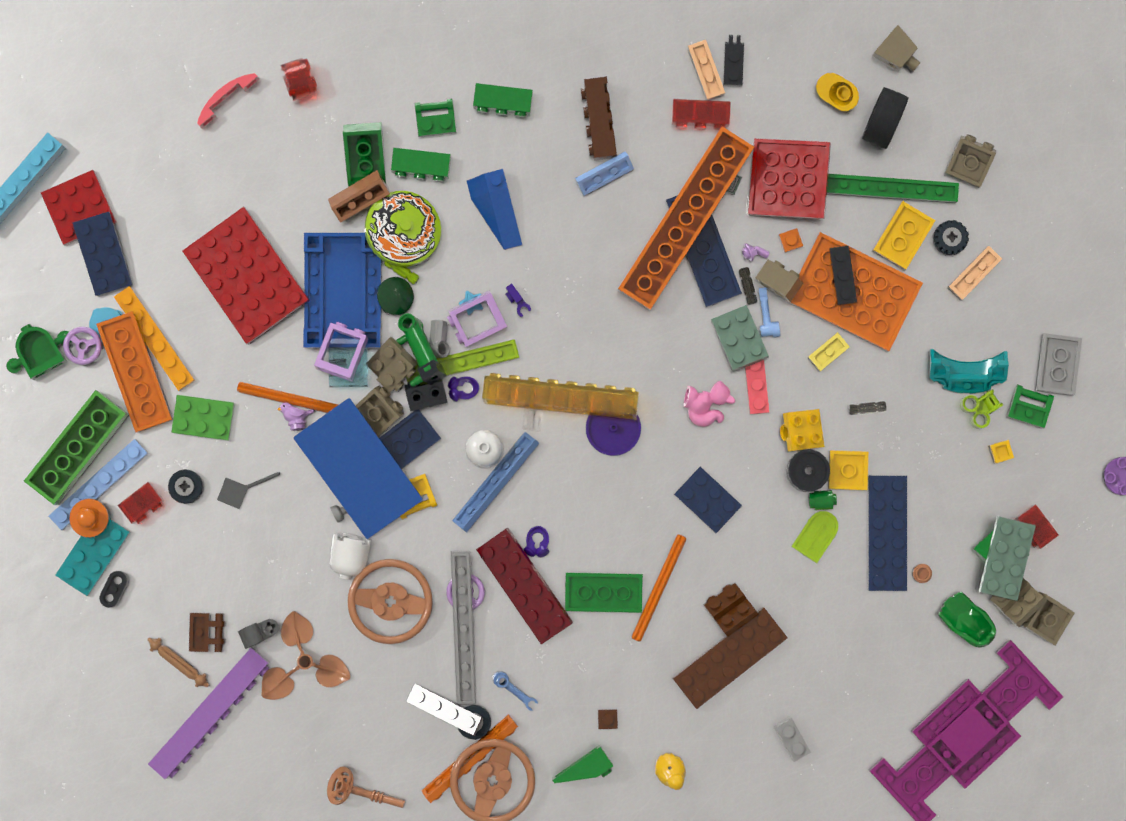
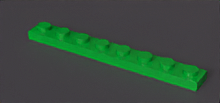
M828 174L827 194L958 202L959 183Z

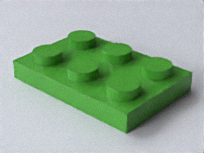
M177 395L171 433L229 441L234 402Z

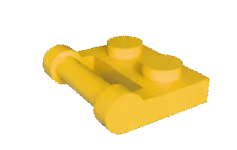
M426 474L409 480L421 496L427 494L428 500L418 503L400 516L402 520L420 510L431 506L432 508L438 506Z

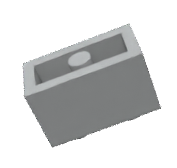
M788 718L774 726L792 761L795 762L811 753L792 718Z

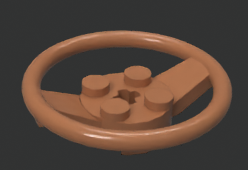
M397 559L379 560L366 566L354 578L348 593V611L355 627L372 641L382 644L402 643L416 636L426 625L432 610V593L424 575L413 565ZM383 567H397L408 571L418 580L423 589L425 599L408 594L402 585L394 582L379 585L377 589H358L362 580L374 570ZM390 596H393V600H396V604H392V606L389 607L388 603H386L385 601L386 599H389ZM355 604L373 609L377 616L387 621L397 620L405 614H422L418 623L408 632L398 636H382L372 632L361 622Z
M499 739L482 740L467 747L456 759L450 776L451 793L459 809L475 821H510L526 809L533 797L535 790L534 769L526 754L514 744ZM495 747L489 760L479 765L474 772L473 783L477 796L473 811L465 804L459 793V771L464 761L472 753L482 748ZM512 752L521 760L527 773L528 784L525 796L521 803L511 812L501 816L490 817L497 799H502L511 788L512 778L508 765ZM495 775L497 783L490 785L487 778Z

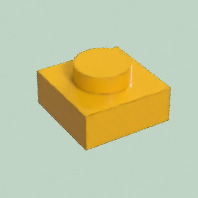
M1009 440L989 445L995 464L1014 458Z

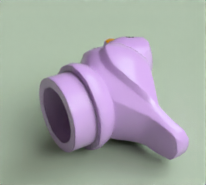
M287 402L282 403L278 408V411L283 413L284 419L289 422L290 431L305 429V418L315 412L314 409L305 411L293 407Z

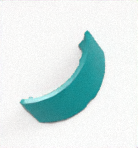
M930 349V379L933 382L937 381L942 384L944 389L957 393H981L991 390V386L997 383L1003 384L1007 381L1009 367L1007 351H1003L999 355L986 360L965 362L947 358L934 349Z

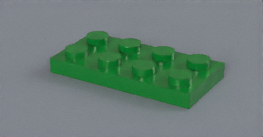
M566 573L565 611L642 613L643 574Z

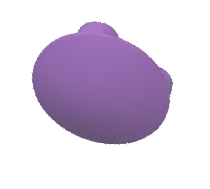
M1126 457L1113 459L1108 463L1104 471L1106 486L1110 491L1118 495H1126Z

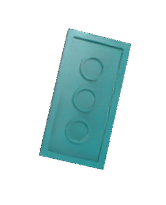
M109 518L107 528L101 534L95 537L81 536L55 576L84 595L89 596L130 534V531Z

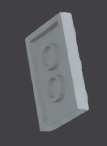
M1043 333L1036 391L1075 395L1082 338Z

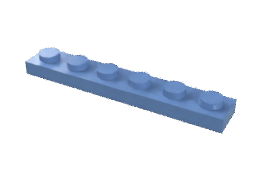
M524 432L452 521L467 533L538 446L539 442Z

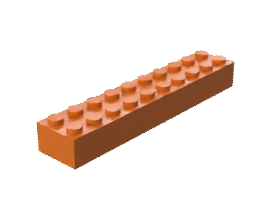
M723 126L720 128L619 286V291L647 309H652L753 151V145Z

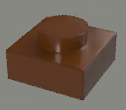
M617 709L598 710V729H618Z

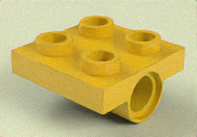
M819 409L783 413L784 424L780 427V436L783 441H787L788 452L825 447Z

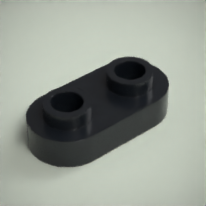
M114 571L109 575L99 596L100 603L104 607H115L119 603L128 584V577L124 572ZM117 577H120L122 579V582L120 584H117L115 582V579ZM109 594L113 595L111 602L107 600Z

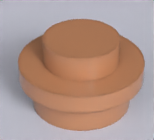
M919 564L913 569V577L919 583H926L932 577V570L926 564Z

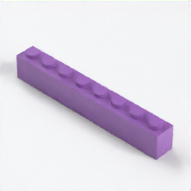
M251 647L148 765L162 778L167 779L170 777L172 779L179 771L177 767L181 762L185 764L192 757L190 752L194 748L199 749L205 742L204 736L207 733L211 735L218 727L216 723L220 718L224 720L231 711L228 709L233 704L237 706L244 698L242 696L243 692L246 689L250 691L256 684L254 680L259 675L262 677L269 670L267 665L270 662L256 649Z

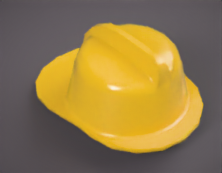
M826 73L818 79L816 90L819 97L841 111H849L857 105L859 92L852 82L835 73Z

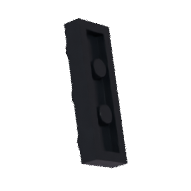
M849 245L829 248L837 306L857 303Z

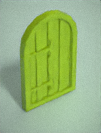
M827 511L814 513L808 519V522L791 547L815 563H818L837 534L838 521L836 517Z

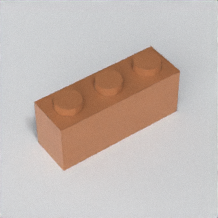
M375 171L330 197L328 201L341 223L390 193L379 172Z

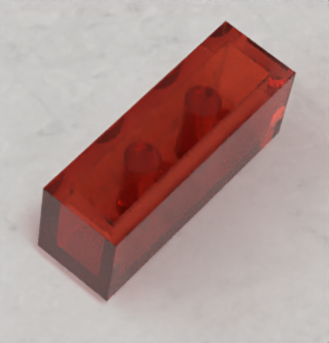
M673 99L672 125H676V128H687V125L695 126V129H706V126H712L715 130H720L722 126L724 128L729 127L731 102Z

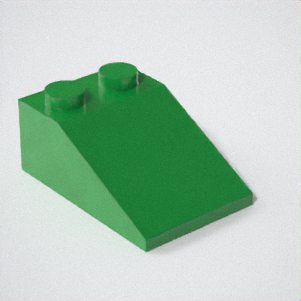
M382 122L343 125L348 186L353 185L375 171L379 172L386 183Z
M598 745L555 775L552 781L555 784L596 778L600 775L605 777L612 772L613 763L602 747Z

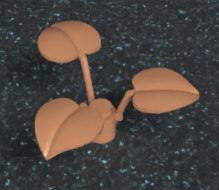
M292 611L285 618L281 628V638L287 646L297 644L300 652L296 659L297 666L287 674L282 668L278 667L271 668L264 674L261 696L265 699L276 700L288 696L294 688V681L289 676L299 669L306 670L311 666L318 668L315 676L319 684L324 687H335L350 679L348 668L338 657L324 655L320 659V665L313 663L310 655L304 654L300 643L304 644L310 641L313 635V628L306 618L295 611Z

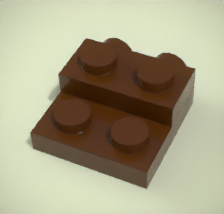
M736 583L726 585L719 595L709 597L704 605L727 637L759 615Z

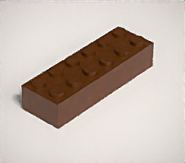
M764 607L757 611L758 616L730 636L722 638L672 677L696 709L788 638Z

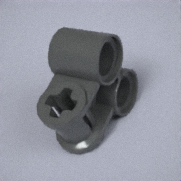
M267 619L238 631L244 648L247 649L274 636L278 632L279 626L275 620ZM265 627H272L270 631H265Z

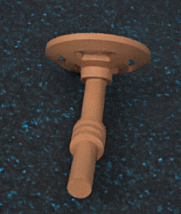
M347 767L336 769L328 782L327 797L334 805H340L345 802L350 793L369 798L372 802L374 800L376 803L379 801V804L383 802L400 808H404L405 805L404 800L384 795L383 792L380 794V791L376 793V790L369 791L353 786V774Z

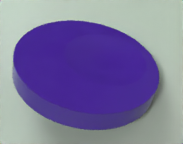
M618 400L602 402L590 412L587 418L586 435L588 441L594 449L608 456L625 454L636 445L640 438V418L637 412L625 402Z

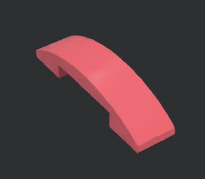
M255 73L247 74L222 86L205 104L197 124L204 128L216 117L212 112L216 106L240 86L244 91H247L259 80L258 76Z

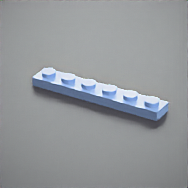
M136 439L131 441L49 515L50 519L60 530L66 528L70 524V512L77 502L84 499L97 500L148 454L147 451Z

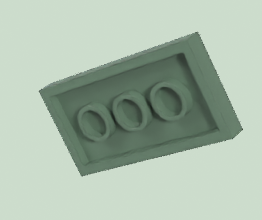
M997 516L979 592L1018 601L1036 525Z

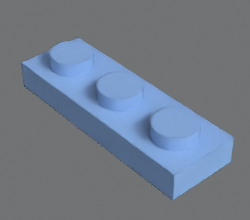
M625 151L575 179L582 194L585 196L632 171L634 167Z

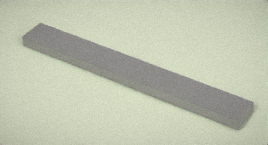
M451 551L457 705H475L476 685L470 551Z

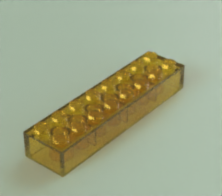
M490 373L489 376L484 377L482 399L485 404L637 420L639 392L635 391V388L624 387V390H618L616 386L611 385L599 388L596 384L592 383L579 386L577 382L566 381V384H560L558 380L547 379V382H541L539 378L528 377V380H522L520 376L509 375V378H503L501 374Z

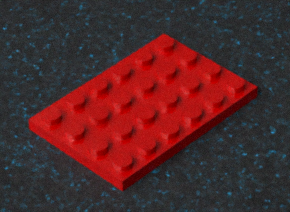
M244 206L182 250L246 344L254 341L309 301L307 295Z

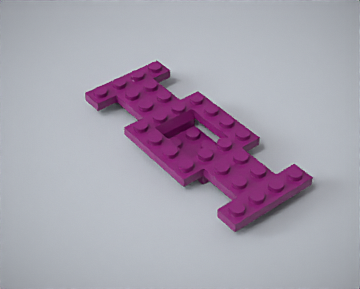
M1009 640L996 652L1007 664L1008 668L982 693L967 679L912 730V733L924 746L897 772L884 758L869 770L915 821H931L936 816L924 800L951 775L964 789L967 788L1021 737L1009 721L1031 700L1037 697L1050 710L1063 698L1061 693L1012 640Z

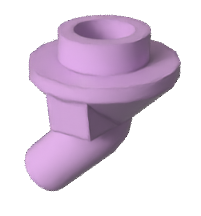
M747 243L742 248L744 258L749 259V261H753L755 255L768 258L770 253L761 247L752 246Z

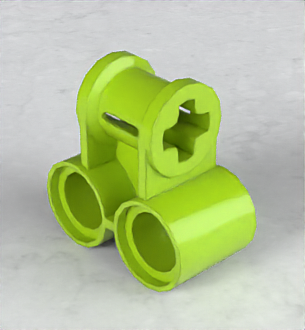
M993 389L979 397V399L974 395H968L960 402L963 412H973L971 424L976 429L987 427L990 423L989 414L1003 406V403H1000L994 395ZM967 399L974 401L973 409L966 407L965 402ZM978 415H982L985 418L983 425L977 424L976 417Z

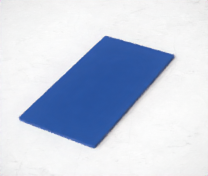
M350 398L294 436L298 446L366 539L376 534L423 500Z

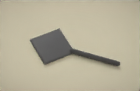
M276 472L248 485L225 478L217 500L240 509L247 489L279 476L280 472Z

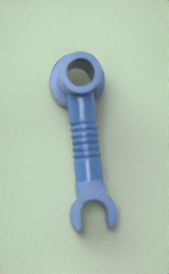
M498 671L493 675V683L497 687L506 688L520 699L528 710L533 711L528 706V703L534 701L538 704L535 698L527 696L509 681V677L505 672ZM501 678L505 679L503 683H499Z

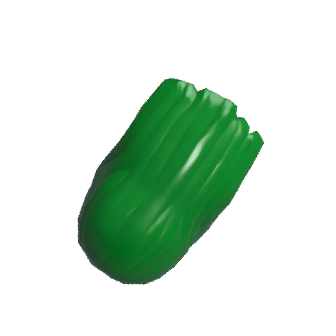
M958 592L953 597H949L944 601V606L938 615L958 636L966 640L970 645L978 648L985 647L994 640L996 627L986 611L976 606L963 592Z

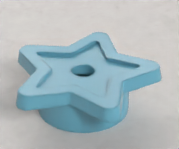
M467 290L465 292V299L460 301L459 305L481 295V293L473 295ZM479 303L466 309L467 314L471 315L474 310H483L482 305Z

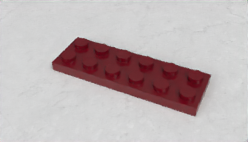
M506 528L476 549L541 645L573 623L509 528Z

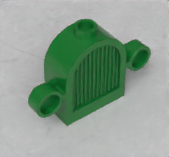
M31 324L20 329L22 332L17 337L15 344L16 353L19 358L9 359L6 367L9 372L17 374L22 371L24 366L32 380L67 362L59 345L63 346L64 339L69 331H61L57 338H54L49 331L43 328L32 327Z

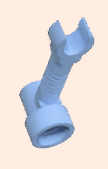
M759 288L764 324L760 326L761 337L781 336L779 321L771 322L767 288Z

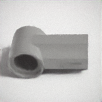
M443 320L431 321L429 343L436 359L447 357L450 351L449 345L446 342L447 322Z

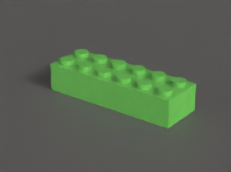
M95 390L25 478L24 482L53 505H58L129 414L101 392Z

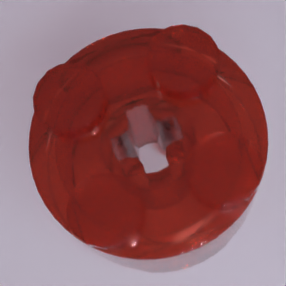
M299 58L280 65L281 71H284L285 76H283L289 95L292 96V101L315 94L317 84L314 76L310 77L309 75L311 68L307 58Z

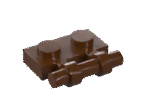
M190 613L189 652H209V644H215L214 652H222V644H224L223 627H225L223 613H215V621H210V613ZM210 627H215V638H209Z

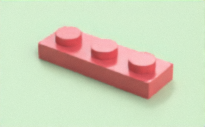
M764 360L745 367L750 415L769 413Z

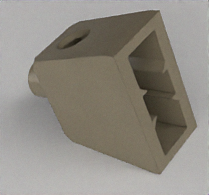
M899 25L894 28L872 55L897 71H900L904 65L914 71L921 63L912 56L918 49L917 46Z

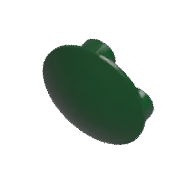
M390 277L378 286L377 299L385 313L400 315L408 311L412 306L414 293L411 285L405 279Z

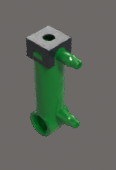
M410 313L403 314L398 320V327L404 332V335L396 339V341L400 345L408 342L418 363L420 374L410 381V385L414 387L423 381L433 385L447 375L443 366L438 363L424 333L422 321Z

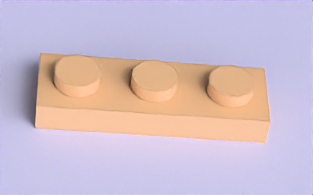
M703 40L689 45L688 50L706 99L710 100L724 95L725 91L707 41Z
M987 246L948 288L963 300L1002 258L990 246Z

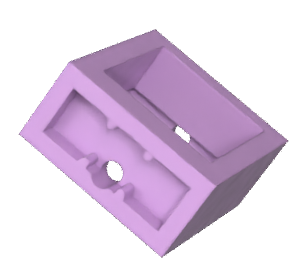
M490 291L448 310L450 315L447 318L451 326H456L458 333L455 335L459 343L464 342L466 347L507 327ZM486 300L497 325L467 339L456 314Z
M336 322V324L330 323L315 361V368L352 382L368 342L367 335H365L364 331L354 328V331L347 329L345 324ZM334 331L359 340L349 369L323 361Z

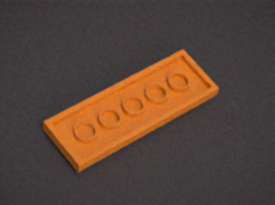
M131 311L97 323L98 331L135 433L172 420L134 312Z

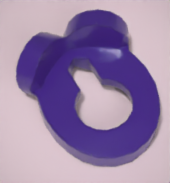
M453 376L448 382L449 396L455 402L460 399L473 398L479 391V384L472 377L464 376L457 378ZM466 382L472 385L470 393L456 389L458 386H463Z
M535 526L529 530L524 548L527 555L531 557L537 555L541 558L549 553V535L547 530L541 526ZM535 533H540L543 535V541L540 542L539 548L536 549L532 536Z

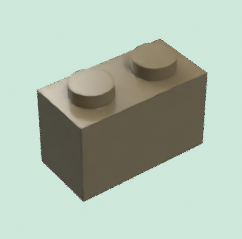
M768 259L755 277L756 280L764 287L791 302L803 285L799 279L800 275L793 270H785V266L776 260L772 262Z

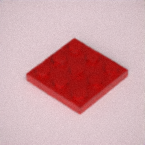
M94 170L41 192L64 246L78 240L72 222L110 211L113 223H117Z

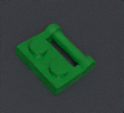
M452 98L441 102L414 103L418 137L456 133ZM448 108V114L422 117L421 111Z
M1017 384L1007 417L1044 429L1054 395H1044L1025 389L1022 385ZM1020 396L1044 402L1045 406L1043 408L1019 400Z

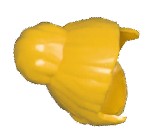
M665 753L658 757L655 765V774L661 783L675 790H680L683 787L686 770L680 757L674 756L672 753Z

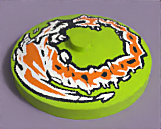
M394 191L371 206L365 219V236L370 248L380 259L391 265L408 267L425 261L434 252L441 237V223L435 208L425 198L409 191Z

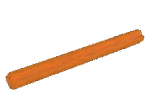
M239 382L237 391L240 393L283 403L287 402L292 405L326 413L338 406V404Z
M680 534L675 538L632 634V639L638 642L643 638L686 542V537Z

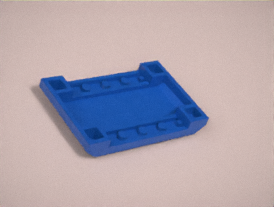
M304 233V293L309 298V301L304 304L303 348H321L330 323L336 324V322L345 324L347 329L353 331L354 328L364 331L368 338L365 348L381 347V306L377 299V288L381 284V259L370 248L365 233ZM334 331L328 348H357L359 340Z

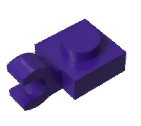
M512 283L507 286V293L505 295L511 303L515 301L518 305L517 314L522 318L521 308L526 307L530 312L531 307L523 300Z

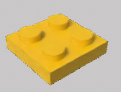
M830 450L828 489L867 490L869 452Z

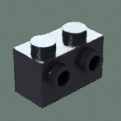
M442 379L433 385H429L425 381L414 387L410 385V381L404 385L410 412L448 403Z

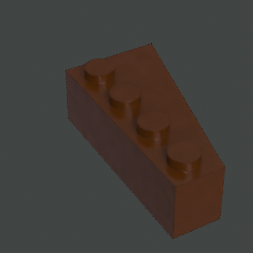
M607 76L584 79V88H581L582 100L586 99L587 106L583 107L584 118H588L589 126H586L587 137H591L592 143L588 145L589 155L593 156L594 161L617 156L614 129L612 127L610 97L607 90Z

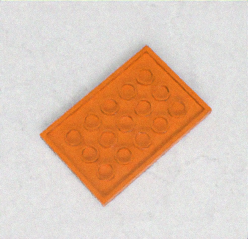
M820 232L799 273V279L803 285L789 303L889 352L923 282L849 246L857 303L837 306L829 248L848 245Z

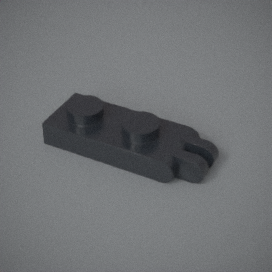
M729 34V42H725L723 86L742 87L744 43L741 42V35H737L736 42H733V35Z

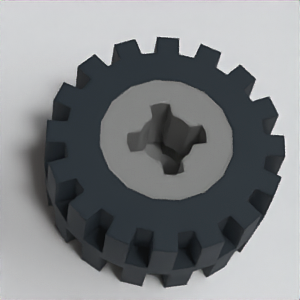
M957 220L943 222L934 232L933 241L935 242V247L945 255L960 253L965 249L969 241L967 228L961 222H957Z

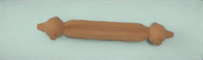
M161 638L147 639L150 643L149 650L151 652L157 650L162 658L186 677L195 680V687L209 686L206 680L207 675L205 673L199 675L194 667L167 646L161 645Z

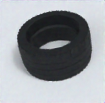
M883 87L870 115L862 139L875 146L887 149L901 120L909 97Z

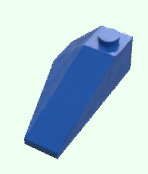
M503 169L484 173L467 180L472 202L502 248L506 250L521 246L522 241Z

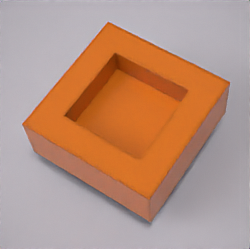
M797 228L779 234L785 253L803 247Z

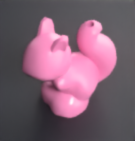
M717 381L710 392L702 391L698 393L694 387L688 386L684 397V407L688 408L689 419L699 427H707L715 420L718 423L723 422L724 415L721 411L709 410L713 403L717 405L735 403V399L730 395L729 388L722 381Z

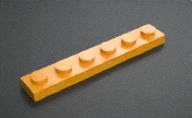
M128 286L115 295V300L125 314L131 311L134 312L144 342L177 390L180 391L194 382V378L132 288Z

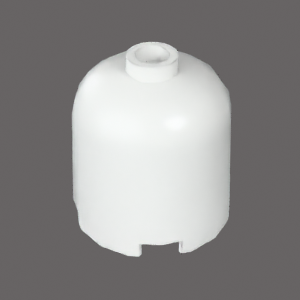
M480 430L474 432L469 437L466 443V455L473 465L479 468H490L501 460L504 446L497 434L489 430Z
M334 533L330 555L331 569L335 573L340 574V578L350 580L351 576H357L366 567L372 540L368 538L366 541H363L361 536L343 533V536L340 537L339 533Z

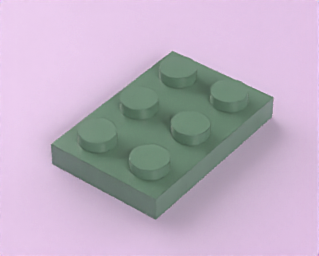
M747 305L711 319L733 372L769 358Z

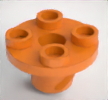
M84 499L77 502L73 506L69 517L72 529L83 537L98 536L107 528L109 521L106 507L94 499Z

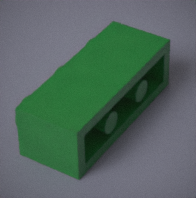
M476 83L473 108L477 109L479 113H488L489 110L496 111L497 115L514 113L516 117L525 118L526 115L531 113L533 90Z
M393 147L391 172L395 173L397 177H406L407 174L414 175L415 179L424 180L425 177H433V181L444 182V179H449L451 154Z

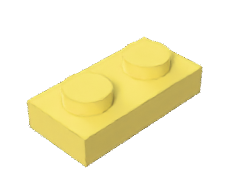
M837 332L808 358L819 371H822L850 346Z

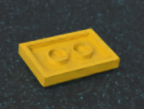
M902 201L873 251L906 270L936 220Z

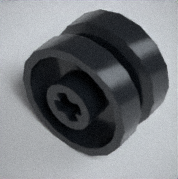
M812 449L802 450L794 454L788 461L786 467L787 479L796 490L802 492L816 491L822 488L828 481L830 464L820 452ZM806 467H810L812 469L810 471L811 474L805 473Z

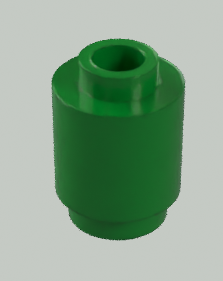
M832 490L809 493L810 509L828 510L833 509V505H837V496L833 494Z

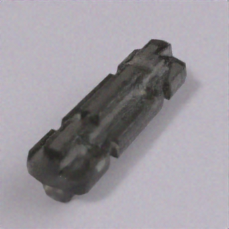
M748 267L739 269V274L742 277L744 293L747 295V304H755L758 300L757 296L754 295L755 289L752 277L749 276L750 270Z
M886 402L850 404L849 414L885 412L887 409Z

